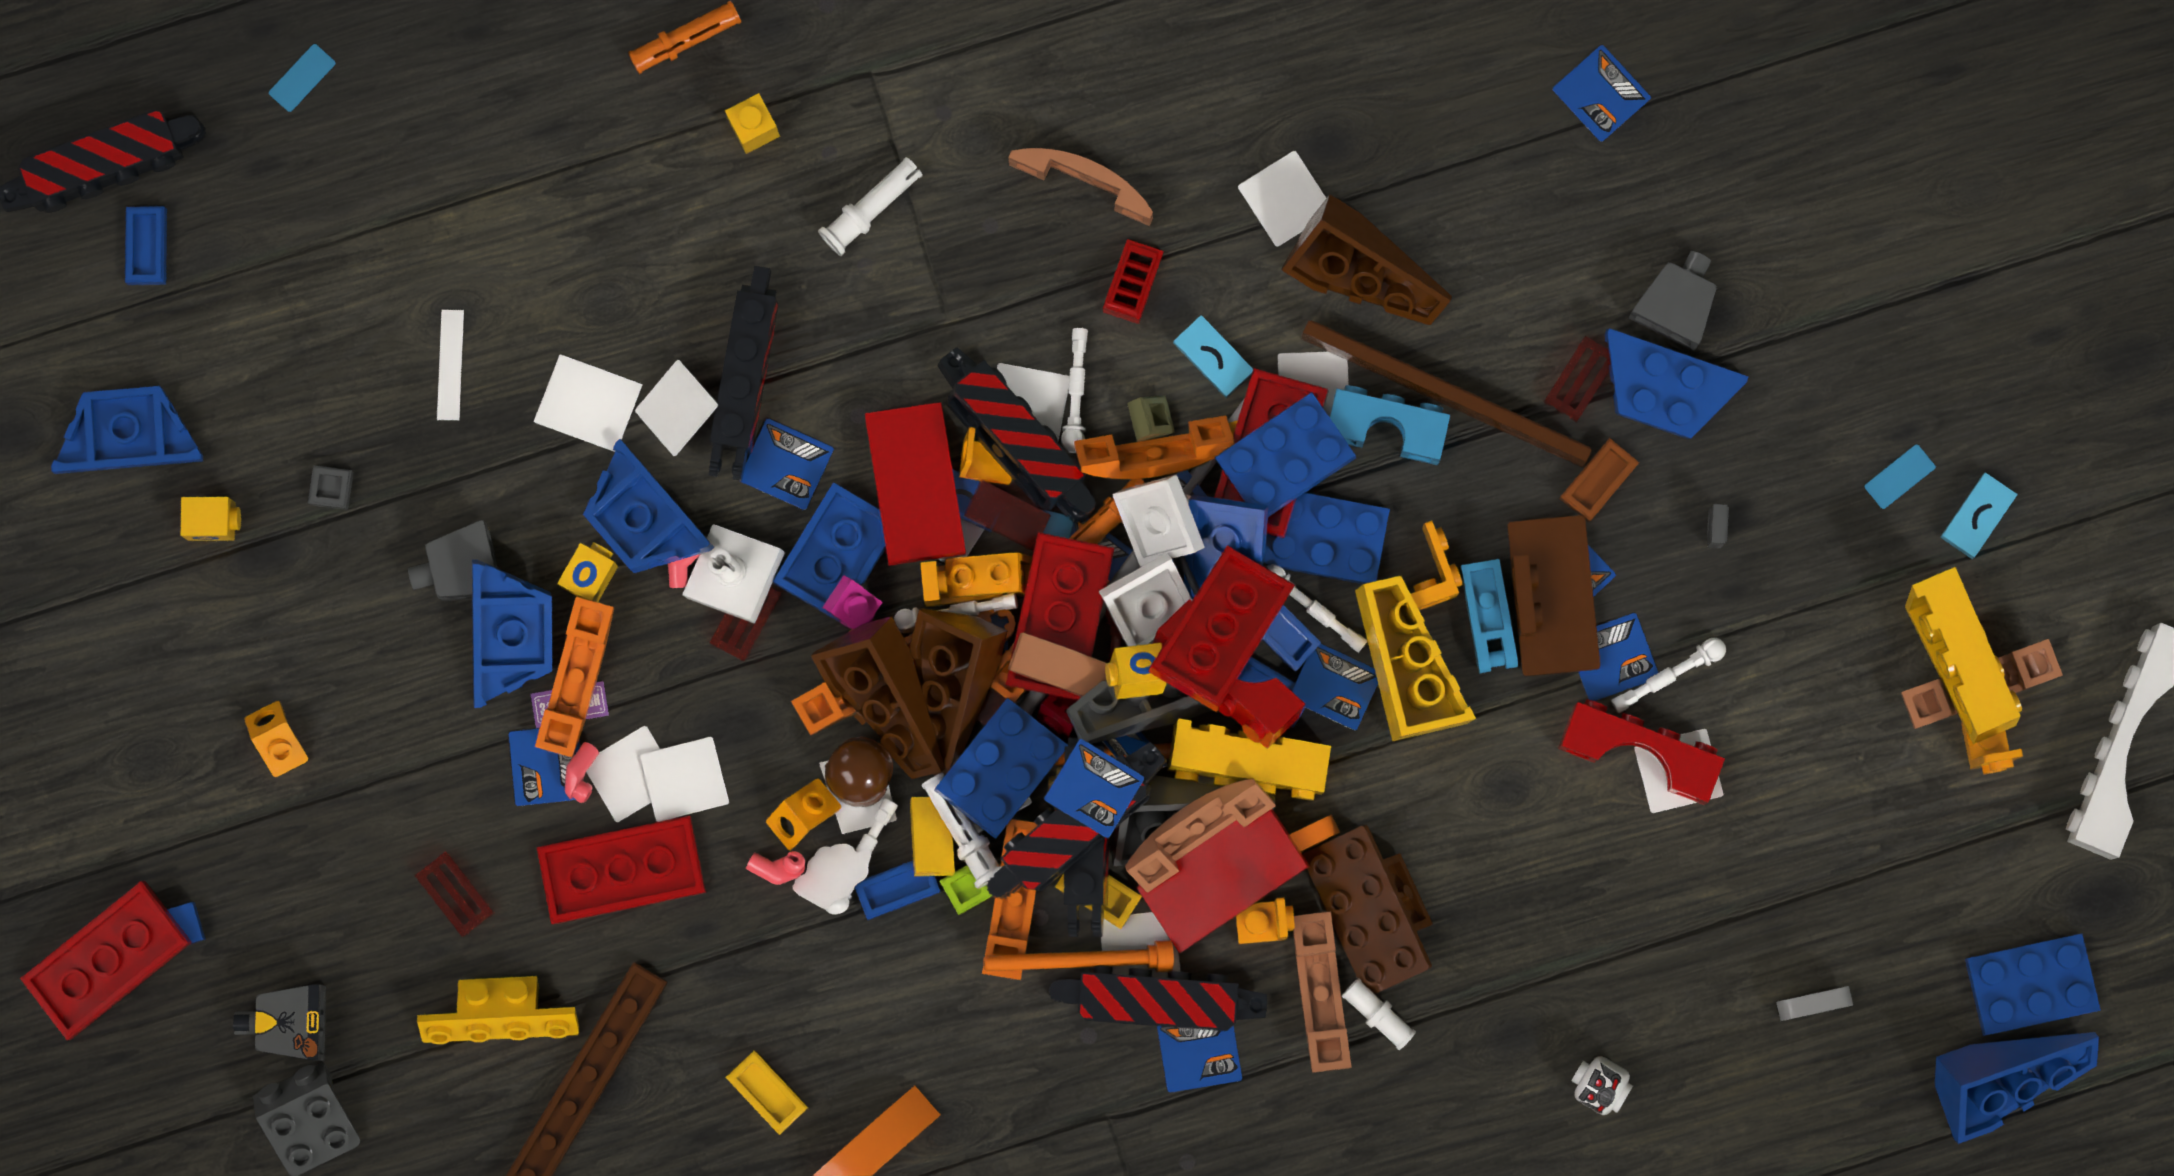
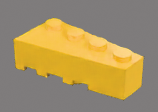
M1956 567L1912 585L1905 608L1972 743L1976 744L2015 727L2021 717L2019 712H2022L2020 700L2013 690L2009 691L2004 679L2005 673L2002 664L1992 652L1986 633L1978 620Z

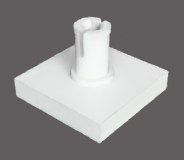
M1177 474L1125 488L1112 494L1140 567L1165 553H1168L1172 559L1192 554L1205 548L1188 505L1191 496L1184 495Z
M713 524L707 539L714 548L709 552L702 553L698 557L682 595L692 601L755 624L785 552L775 546Z
M1168 553L1099 591L1127 647L1149 644L1154 640L1158 628L1189 599L1192 601Z

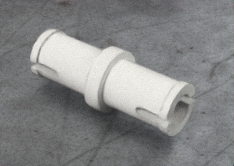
M1359 978L1342 994L1341 997L1346 999L1367 1019L1365 1023L1370 1028L1375 1026L1398 1050L1402 1049L1415 1035L1416 1031L1412 1030L1391 1010L1392 1005L1387 1000L1382 1002Z

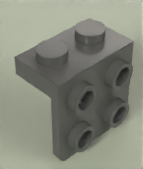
M324 1061L315 1066H305L299 1069L294 1076L280 1083H270L253 1095L256 1120L286 1171L291 1176H298L357 1147L360 1143L358 1132L334 1093L331 1073Z

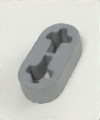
M1849 986L1776 1002L1781 1021L1853 1005Z

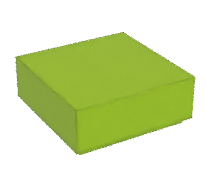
M968 865L956 871L953 876H947L940 880L958 915L992 897V894L990 895L989 891H987L988 887L986 885L979 889L975 887L974 882L976 879Z

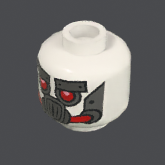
M1603 1056L1594 1058L1591 1064L1583 1061L1571 1080L1578 1085L1575 1090L1576 1100L1601 1115H1607L1612 1110L1618 1113L1633 1085L1628 1083L1630 1079L1629 1072Z

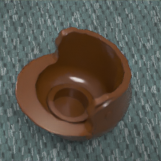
M863 736L850 738L839 745L830 756L828 763L826 762L825 779L830 791L841 802L853 807H868L879 802L885 795L893 774V760L887 749L874 739Z

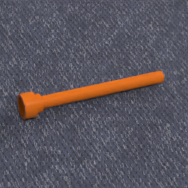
M1171 940L1154 941V945H1147L1146 949L986 955L983 958L985 971L1147 965L1148 969L1155 968L1156 972L1173 971L1174 966Z

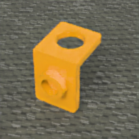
M969 427L963 440L959 478L1009 485L1012 481L1011 476L980 442L974 441L975 428Z
M275 701L245 717L251 741L274 777H278L308 761L306 752L287 722L280 701ZM268 715H275L269 723L257 726L262 718Z
M815 779L785 799L769 816L766 823L788 850H792L810 830L837 813L841 809V804L820 779ZM781 817H785L791 822L794 828V835H789L784 831L780 822Z

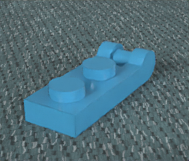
M1495 559L1461 565L1460 571L1479 674L1491 672L1492 667L1505 665L1506 669L1518 667L1500 560ZM1501 639L1502 650L1489 652L1487 641Z

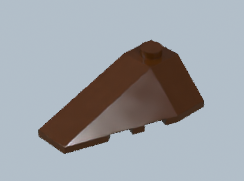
M1329 194L1310 218L1281 269L1314 291L1326 294L1327 290L1350 296L1349 301L1361 304L1363 300L1383 306L1387 313L1431 325L1452 299V295L1366 217Z
M920 609L918 610L912 635L910 652L912 658L915 659L916 672L945 765V769L942 772L933 775L936 776L940 773L946 775L963 754L999 668L1008 631L977 616Z
M892 616L862 624L812 653L811 657L830 691L837 698L842 695L857 711L854 717L861 725L867 722L881 737L880 744L887 749L894 761L911 779L939 773L945 769L910 649Z

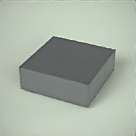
M313 465L308 504L348 510L354 472L352 470Z
M1713 504L1708 509L1707 548H1721L1727 543L1729 513L1727 505Z

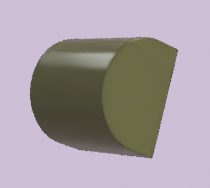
M1165 395L1140 397L1127 403L1137 442L1157 439L1175 433Z

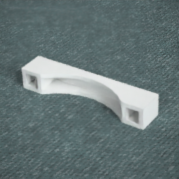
M2163 623L2153 626L2151 630L2146 629L2141 636L2137 650L2142 652L2137 666L2131 665L2125 676L2123 686L2128 688L2123 702L2118 700L2112 709L2109 722L2113 723V727L2109 737L2104 736L2096 749L2095 758L2099 759L2094 774L2089 772L2080 791V794L2084 795L2085 798L2080 810L2076 808L2073 810L2066 826V830L2071 832L2067 842L2110 860L2120 857L2133 824L2125 784L2126 761L2133 735L2143 716L2155 701L2174 686V628Z

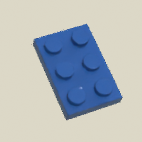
M1311 392L1217 455L1215 459L1244 502L1268 505L1269 517L1356 459V455Z
M833 482L774 578L773 583L840 623V620L822 607L844 575L862 587L886 549L880 510Z
M1304 493L1296 498L1285 538L1267 534L1265 564L1266 566L1276 564L1286 570L1359 584L1377 581L1390 509Z
M1192 495L1189 498L1188 505L1205 548L1185 555V559L1199 588L1206 580L1227 545L1263 566L1266 550L1268 505ZM1184 575V584L1193 600L1195 595Z
M1006 698L934 791L996 839L1065 752V746L1068 745L1013 701Z
M2083 934L1965 959L1983 1036L2101 1011Z

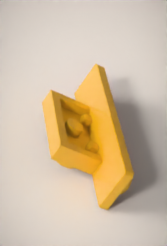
M537 976L458 980L457 1013L417 1015V1024L422 1042H431L433 1044H446L450 1041L485 1042L490 1039L524 1040L529 1037L564 1038L569 1035H578L579 1024L575 1007L538 1009L539 983Z

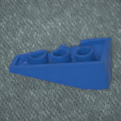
M2095 1032L1972 1044L1937 1056L1935 1088L1954 1140L1959 1144L1993 1132L2004 1125L2001 1119L2019 1107L2023 1112L2035 1105L2033 1099L2049 1088L2058 1091L2096 1067L2099 1036Z

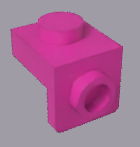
M844 575L822 608L840 620L841 624L853 630L862 624L872 622L882 601Z

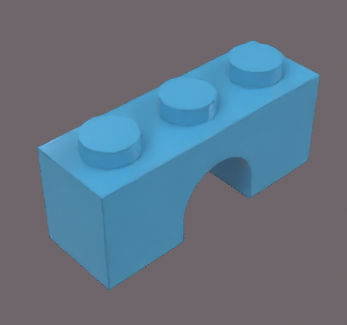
M1346 385L1344 390L1336 389L1330 419L1348 445L1362 448L1368 429L1376 423L1387 422L1396 426L1402 434L1403 445L1400 457L1433 465L1439 464L1450 419L1449 414L1442 413V407L1430 403H1421L1420 408L1405 404L1404 398L1390 394H1383L1382 399L1367 396L1368 391L1366 389Z

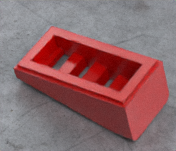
M1127 239L1103 306V313L1140 324L1164 251ZM1131 252L1153 259L1151 265L1129 259ZM1126 267L1148 273L1146 279L1125 273ZM1122 280L1143 287L1141 293L1120 287ZM1117 294L1137 300L1136 307L1115 300Z

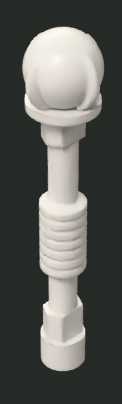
M1084 328L1072 329V352L1074 353V359L1069 376L1068 394L1071 395L1070 417H1068V424L1062 427L1064 432L1061 435V444L1070 453H1076L1074 441L1085 439L1083 433L1086 428L1081 426L1080 402L1081 396L1084 395L1085 383L1083 353L1086 352L1088 330Z
M1276 564L1267 566L1270 571L1291 582L1289 580L1291 575L1288 573L1286 576L1282 567ZM1296 585L1294 586L1290 596L1307 608L1306 612L1326 628L1331 627L1342 636L1341 639L1359 653L1367 643V640L1350 627L1346 628L1336 620L1335 614L1317 600L1312 601L1299 591Z
M1011 593L992 598L989 601L979 603L975 600L950 605L947 609L936 611L978 616L979 612L1018 608L1016 594ZM917 607L912 610L901 609L896 613L894 621L901 633H913L918 614Z
M1719 638L1707 639L1701 646H1696L1697 652L1690 655L1689 659L1673 668L1667 667L1647 679L1646 683L1639 688L1631 689L1612 699L1611 702L1618 713H1621L1628 709L1629 706L1638 702V699L1649 692L1655 693L1673 683V681H1676L1677 676L1694 666L1698 667L1702 664L1710 666L1711 662L1721 660L1726 653L1724 642Z
M884 798L874 818L873 826L869 833L864 834L856 852L866 848L872 853L878 843L876 838L883 826L887 825L898 805ZM851 894L844 899L834 901L825 910L834 915L845 912L849 907Z

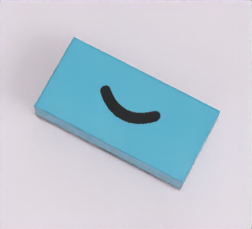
M1202 315L1173 341V344L1225 398H1228L1252 375L1253 368Z
M1984 473L1940 538L1969 558H1975L2018 494L1987 473Z

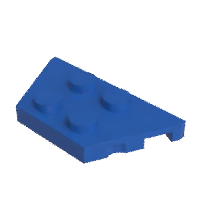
M1610 328L1606 329L1604 336L1605 342H1608L1611 363L1609 371L1611 382L1614 384L1615 393L1613 399L1616 415L1686 439H1691L1747 383L1748 376Z
M161 386L83 392L75 409L76 416L69 423L63 437L65 442L57 460H54L52 463L51 471L54 474L202 462L204 460L203 454Z
M621 439L616 441L613 447L615 454L607 471H602L597 482V491L590 498L583 515L633 573H637L711 551L714 546L627 445Z
M478 559L472 560L474 708H481L487 705L486 701L506 691L510 693L522 687L526 681L536 680L552 672L551 592Z

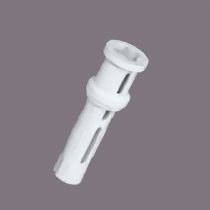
M905 157L894 170L855 205H845L842 208L843 213L827 228L821 227L818 233L833 251L842 256L845 253V247L860 233L866 234L871 227L870 222L918 178L923 176L921 171L916 170L917 166L909 158Z
M943 773L937 774L921 786L926 790L941 819L959 846L957 856L959 860H965L976 879L974 885L979 889L987 885L990 877L993 878L994 874L1003 866H999L988 847L990 844L988 838L984 837V835L979 836L970 819L934 791L945 776Z

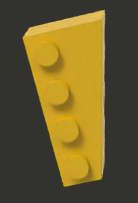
M1397 576L1366 583L1356 589L1355 593L1392 741L1465 725L1475 720L1476 717L1470 706H1467L1461 695L1460 687L1454 675L1451 676L1440 655L1442 653L1436 641H1433L1424 624L1425 620L1402 577Z
M1179 718L1174 724L1167 771L1175 772V779L1198 782L1199 776L1214 778L1213 785L1221 787L1243 780L1254 779L1267 794H1275L1276 788L1291 790L1292 798L1314 800L1315 794L1322 795L1325 791L1331 746L1279 737L1267 749L1260 742L1255 743L1250 740L1243 731L1233 734L1230 733V729L1213 724L1199 725V728L1191 727V720Z

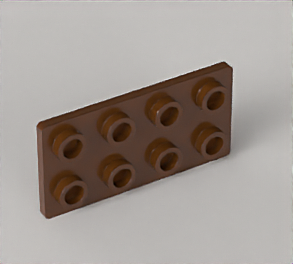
M1577 515L1509 522L1507 529L1523 676L1598 670L1600 668V656L1585 517Z
M1363 825L1303 854L1310 865L1307 869L1327 912L1331 911L1332 924L1357 978L1367 988L1376 994L1432 967L1417 931L1431 926L1433 923L1401 853L1383 859L1369 827Z

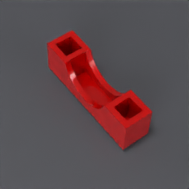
M1190 599L1158 628L1153 643H1161L1162 647L1164 646L1192 602ZM1277 678L1258 683L1237 679L1218 711L1225 716H1231L1242 726L1243 732L1250 740L1255 743L1260 742L1268 749L1299 718L1305 703Z
M1586 699L1584 704L1577 702L1574 705L1560 741L1559 750L1595 763L1605 752L1615 747L1636 746L1654 755L1661 763L1666 774L1668 792L1702 805L1709 803L1725 758L1716 755L1718 749L1697 741L1694 746L1680 741V734L1659 727L1658 732L1644 728L1645 721L1629 714L1623 713L1621 718L1606 713L1608 707L1596 701Z

